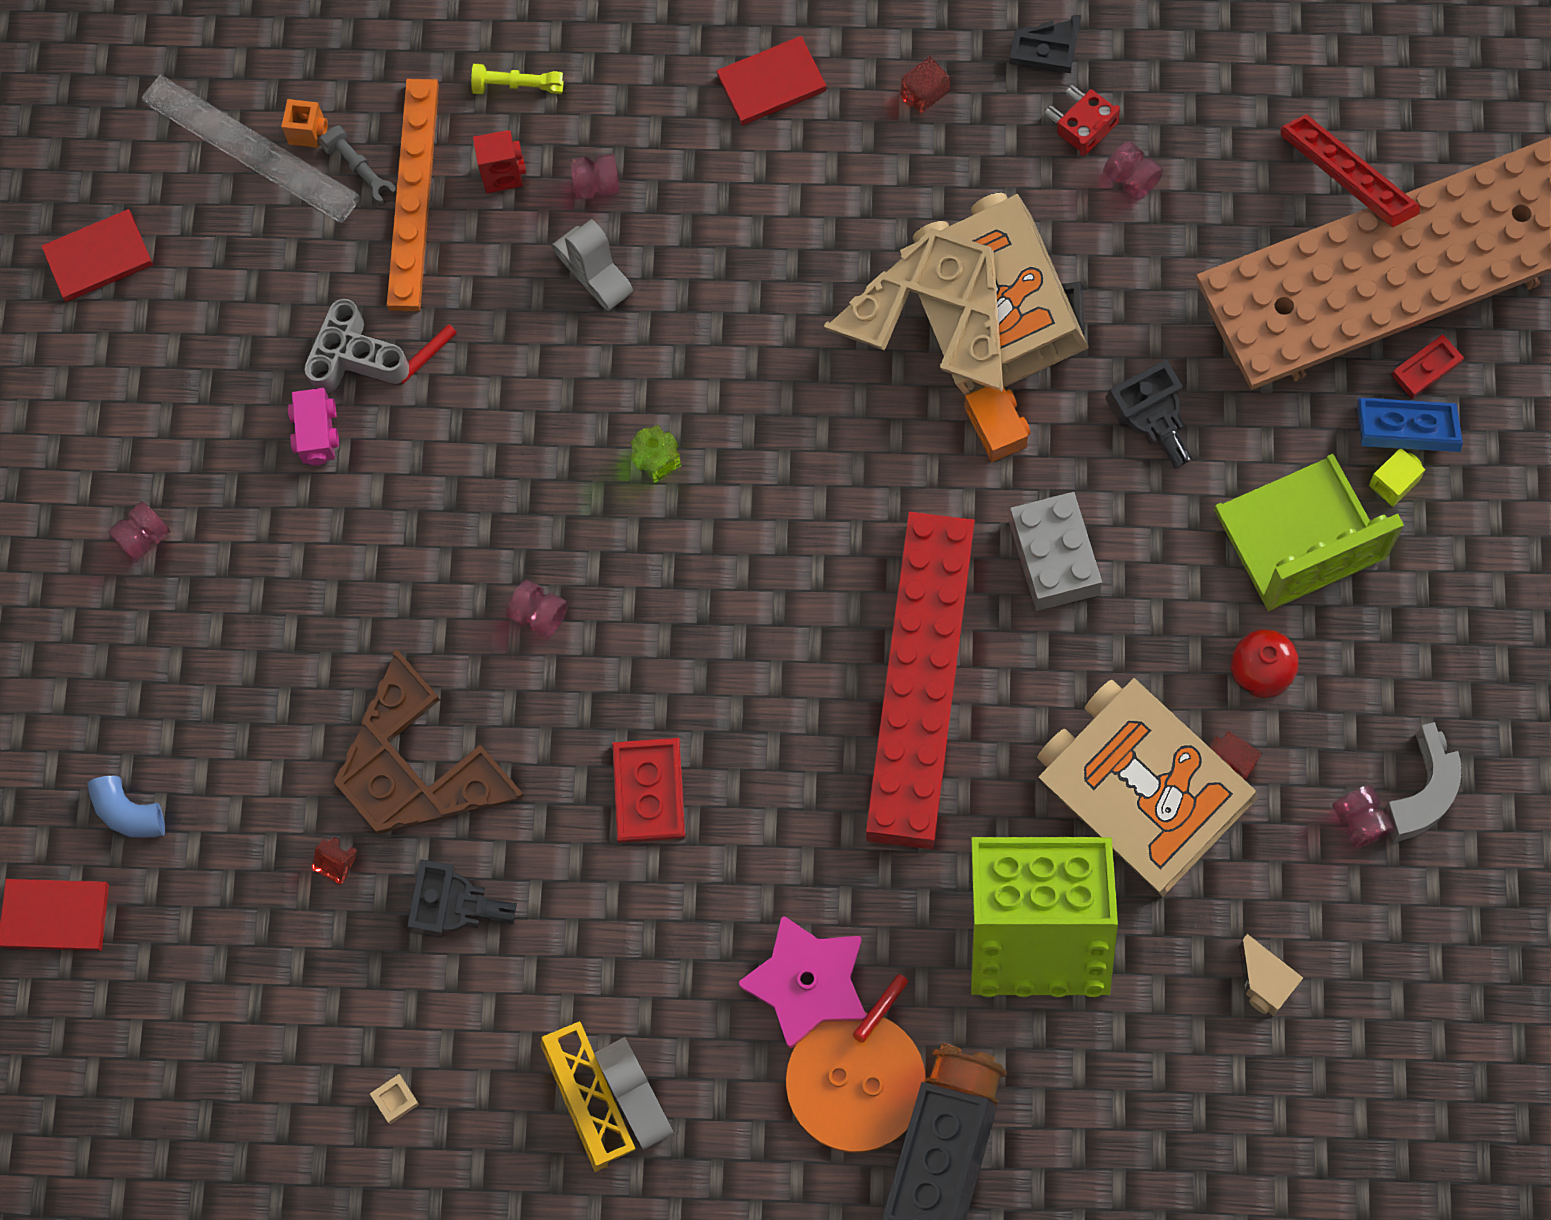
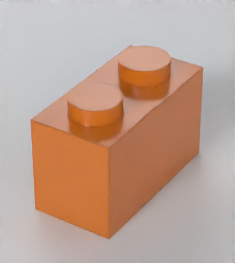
M986 386L965 395L964 409L991 463L1027 448L1028 435L1031 434L1026 419L1023 416L1019 418L1015 410L1017 403L1010 389L1005 390L1004 386L1002 392Z

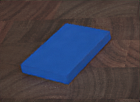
M1358 398L1357 416L1361 446L1461 452L1463 440L1457 404Z

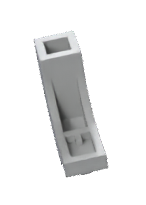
M1435 722L1421 725L1416 733L1427 770V782L1424 790L1414 796L1391 801L1383 810L1393 842L1413 838L1429 830L1441 819L1457 795L1461 780L1459 752L1445 754L1444 751L1447 750L1446 739L1442 731L1438 732Z

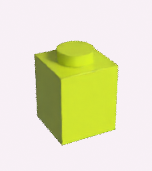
M1399 449L1374 473L1369 486L1394 507L1420 481L1426 469L1422 467L1421 461L1414 454L1406 453L1403 449Z

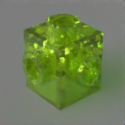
M658 424L651 429L649 427L642 429L631 441L633 453L630 457L639 471L645 469L654 483L681 467L680 455L676 450L679 446L675 438L669 431L664 433Z

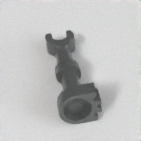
M340 125L331 128L323 134L319 141L320 147L329 155L338 150L349 162V168L353 173H359L370 186L374 200L379 206L385 205L383 198L380 196L382 191L387 190L394 197L396 196L397 192L394 184L390 181L382 180L367 165V159L363 155H358L346 142L348 134Z

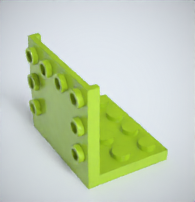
M1334 454L1328 455L1324 460L1224 504L1219 503L1214 508L1268 612L1387 559L1404 526L1398 514L1389 518L1386 515H1381L1370 521Z
M972 837L974 925L971 995H982L985 997L996 995H1017L1019 997L1031 995H1051L1054 997L1066 995H1086L1089 997L1110 995L1118 928L1112 837Z

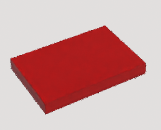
M802 36L716 70L717 77L741 126L827 91V85Z
M129 209L42 245L46 259L65 302L153 266V262Z
M668 738L612 742L618 843L685 838L680 739Z
M6 879L0 922V948L102 951L109 884L96 881Z

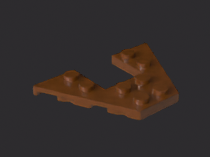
M397 649L394 650L383 680L379 682L376 696L368 706L361 722L362 726L354 744H351L346 754V761L343 767L340 768L334 781L335 785L377 834H382L522 799L524 795L481 745L430 787H427L389 742L440 701V699Z

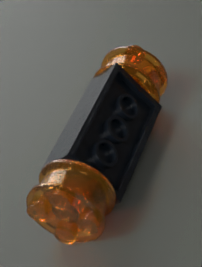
M941 1043L940 1049L932 1051V1056L936 1058L930 1078H925L924 1082H921L882 1220H966L997 1111L996 1106L999 1104V1100L995 1098L1000 1078L1007 1076V1071L1002 1068V1065L994 1062L995 1057L982 1052H974L973 1056L961 1053L960 1048Z

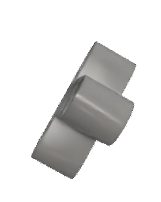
M590 219L581 227L575 226L552 244V248L559 259L605 310L610 311L634 292L628 279L612 262L608 239L594 220Z
M340 299L332 304L305 364V374L314 389L324 388L328 394L337 389L345 370L398 384L406 379L409 374V363L400 347L361 335L364 321L357 306L349 299ZM352 316L350 320L341 322L344 317ZM340 343L336 349L329 350L333 344ZM370 352L367 357L358 359L360 354ZM392 361H399L396 366L387 367ZM328 371L324 377L316 378L319 373Z
M623 1037L595 1052L596 1059L642 1149L644 1150L673 1135L674 1132L626 1038Z

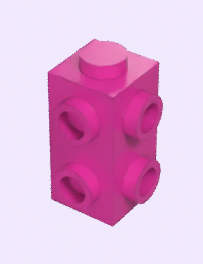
M324 388L292 392L293 404H288V415L290 423H295V434L290 435L293 453H298L303 464L322 465L327 460H334V448L339 447L337 428H332V418L337 417L334 398L329 399Z

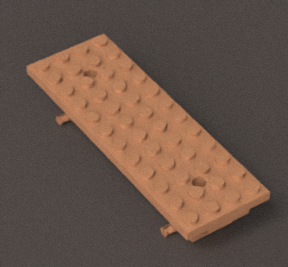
M1551 137L1405 193L1420 205V214L1393 228L1372 210L1366 208L1197 274L1195 280L1209 306V312L1250 390L1292 375L1294 381L1301 380L1306 376L1304 372L1306 368L1525 283L1528 290L1532 289V287H1537L1540 284L1538 277L1551 273Z

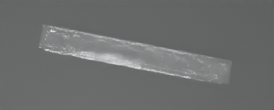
M161 74L142 96L144 103L340 223L344 222L360 201L359 195Z

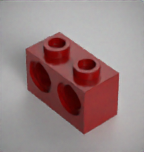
M506 130L474 136L473 141L477 163L486 194L523 187L521 175L527 174L520 142L519 140L513 141L511 131Z

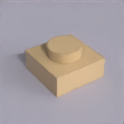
M400 1074L370 1093L389 1124H392L419 1105Z

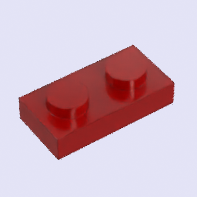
M1442 334L1394 369L1391 376L1413 399L1460 365L1464 357Z

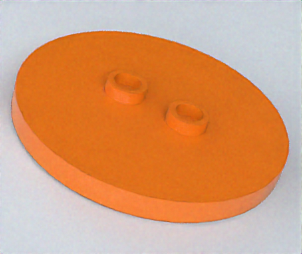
M884 1017L864 1043L858 1042L853 1037V1033L862 1021L822 1022L796 1044L791 1054L786 1073V1090L791 1110L801 1127L812 1138L829 1148L848 1153L875 1151L893 1143L908 1130L921 1082L926 1083L924 1064L912 1039L898 1025Z

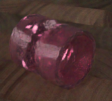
M1127 141L1111 155L1104 166L1103 172L1116 183L1124 182L1123 189L1136 201H1139L1157 185L1164 173V169L1151 158L1143 159L1144 152L1132 141Z
M615 154L598 155L595 161H591L589 157L571 159L576 200L593 198L596 192H599L602 196L620 194Z
M143 501L128 512L129 519L127 521L121 519L107 531L136 563L150 551L149 545L151 543L158 544L171 533L165 523Z
M524 580L514 592L508 604L506 616L522 626L529 623L531 631L548 639L562 623L568 609V601L554 593L545 595L543 587L530 580Z
M1372 785L1359 788L1332 804L1340 822L1349 824L1346 832L1354 848H1360L1375 842L1394 830V826L1386 812L1378 811L1377 809L1381 802Z

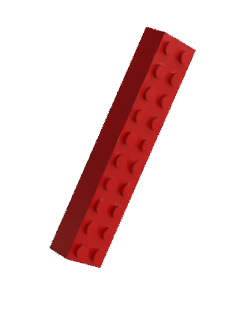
M909 512L866 828V841L934 850L974 533V519Z

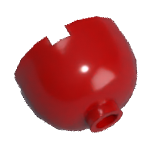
M1259 629L1250 632L1237 643L1231 656L1230 670L1236 684L1249 691V694L1255 697L1271 698L1282 694L1293 683L1298 672L1299 657L1294 644L1286 635L1275 630Z

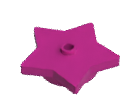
M784 916L780 921L772 957L739 981V987L775 1009L788 1048H793L822 1022L863 1021L865 1019V1011L850 979L861 946V937L817 939ZM804 975H812L814 977V981L810 985H804L800 979Z

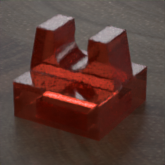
M336 837L329 841L323 839L315 849L312 869L341 885L348 877L349 869L356 858L357 849L351 846L348 851H344L339 848L340 840Z

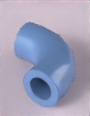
M103 776L88 782V791L97 816L111 830L132 838L165 835V822L159 803L138 805L131 802L125 796L121 778L118 776Z

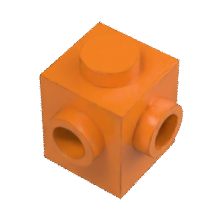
M287 99L281 127L289 145L319 148L320 137L327 132L328 121L327 118L323 117L318 102Z

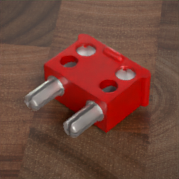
M1071 85L1066 90V94L1077 103L1065 115L1053 106H1049L1046 109L1045 115L1057 123V134L1078 149L1081 156H1084L1119 123L1120 107L1118 105L1113 106L1092 89L1084 94Z

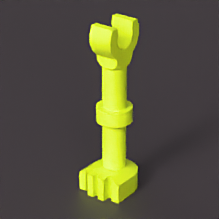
M473 64L471 76L473 94H483L486 84L510 85V89H518L519 86L537 87L553 94H562L564 81H562L563 73L553 71L541 75L520 74L519 70H511V73L486 71L484 64Z

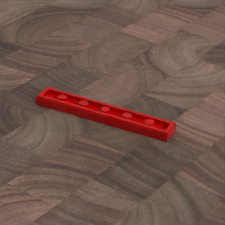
M1307 114L1280 127L1281 136L1392 228L1420 214V205Z

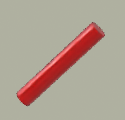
M448 324L408 361L409 374L406 379L402 380V384L457 334L451 325Z
M898 974L853 1033L855 1040L860 1043L866 1041L907 986L908 980L906 977Z

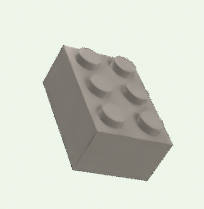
M1075 492L1010 508L1009 524L1035 611L1100 595L1102 580Z

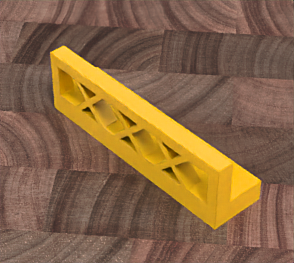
M579 1021L541 1037V1048L594 1172L608 1167L610 1161L635 1151L634 1144L581 1022ZM576 1033L581 1043L577 1057L563 1052L558 1040ZM583 1051L585 1052L588 1061L581 1059ZM567 1060L574 1062L572 1070L570 1069ZM578 1064L592 1069L595 1079L591 1089L576 1083L574 1073ZM597 1082H598V1085H599V1087H600L602 1093H599V1092H597V1091H594V1090H595V1087H596V1085H597ZM580 1091L588 1094L585 1102ZM592 1096L607 1103L609 1110L604 1121L589 1114L587 1107ZM611 1115L616 1125L608 1123ZM594 1124L602 1126L599 1135ZM605 1129L620 1133L625 1146L606 1153L601 1142Z

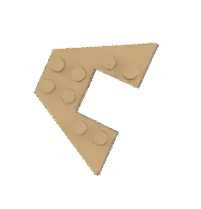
M931 228L920 238V242L917 245L910 247L901 255L902 259L887 272L883 271L866 286V290L862 295L855 296L843 312L830 323L827 321L824 325L827 331L885 351L910 291L958 307L964 311L940 365L941 370L1001 392L1003 390L994 251L991 247Z

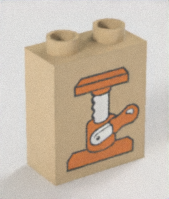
M1004 193L988 195L972 206V216L951 226L945 221L930 223L920 228L913 235L914 244L900 250L901 254H903L910 247L917 245L920 242V238L931 228L992 248L994 251L1004 387L1089 348L1032 215L1018 194L1007 198ZM919 295L942 353L945 356L964 310ZM952 374L955 384L964 395L986 387Z
M1135 678L1123 689L1115 681L1110 680L1093 695L1084 708L1094 720L1076 738L1066 729L1061 730L1038 754L1037 759L1047 767L1039 776V779L1098 837H1112L1113 851L1158 894L1164 897L1257 800V791Z

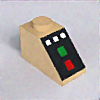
M1247 934L1239 945L1245 993L1251 998L1249 1002L1256 1010L1263 1014L1269 1012L1274 1016L1302 981L1303 977Z

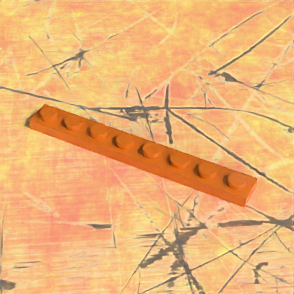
M437 79L406 80L387 297L389 311H420L439 93Z

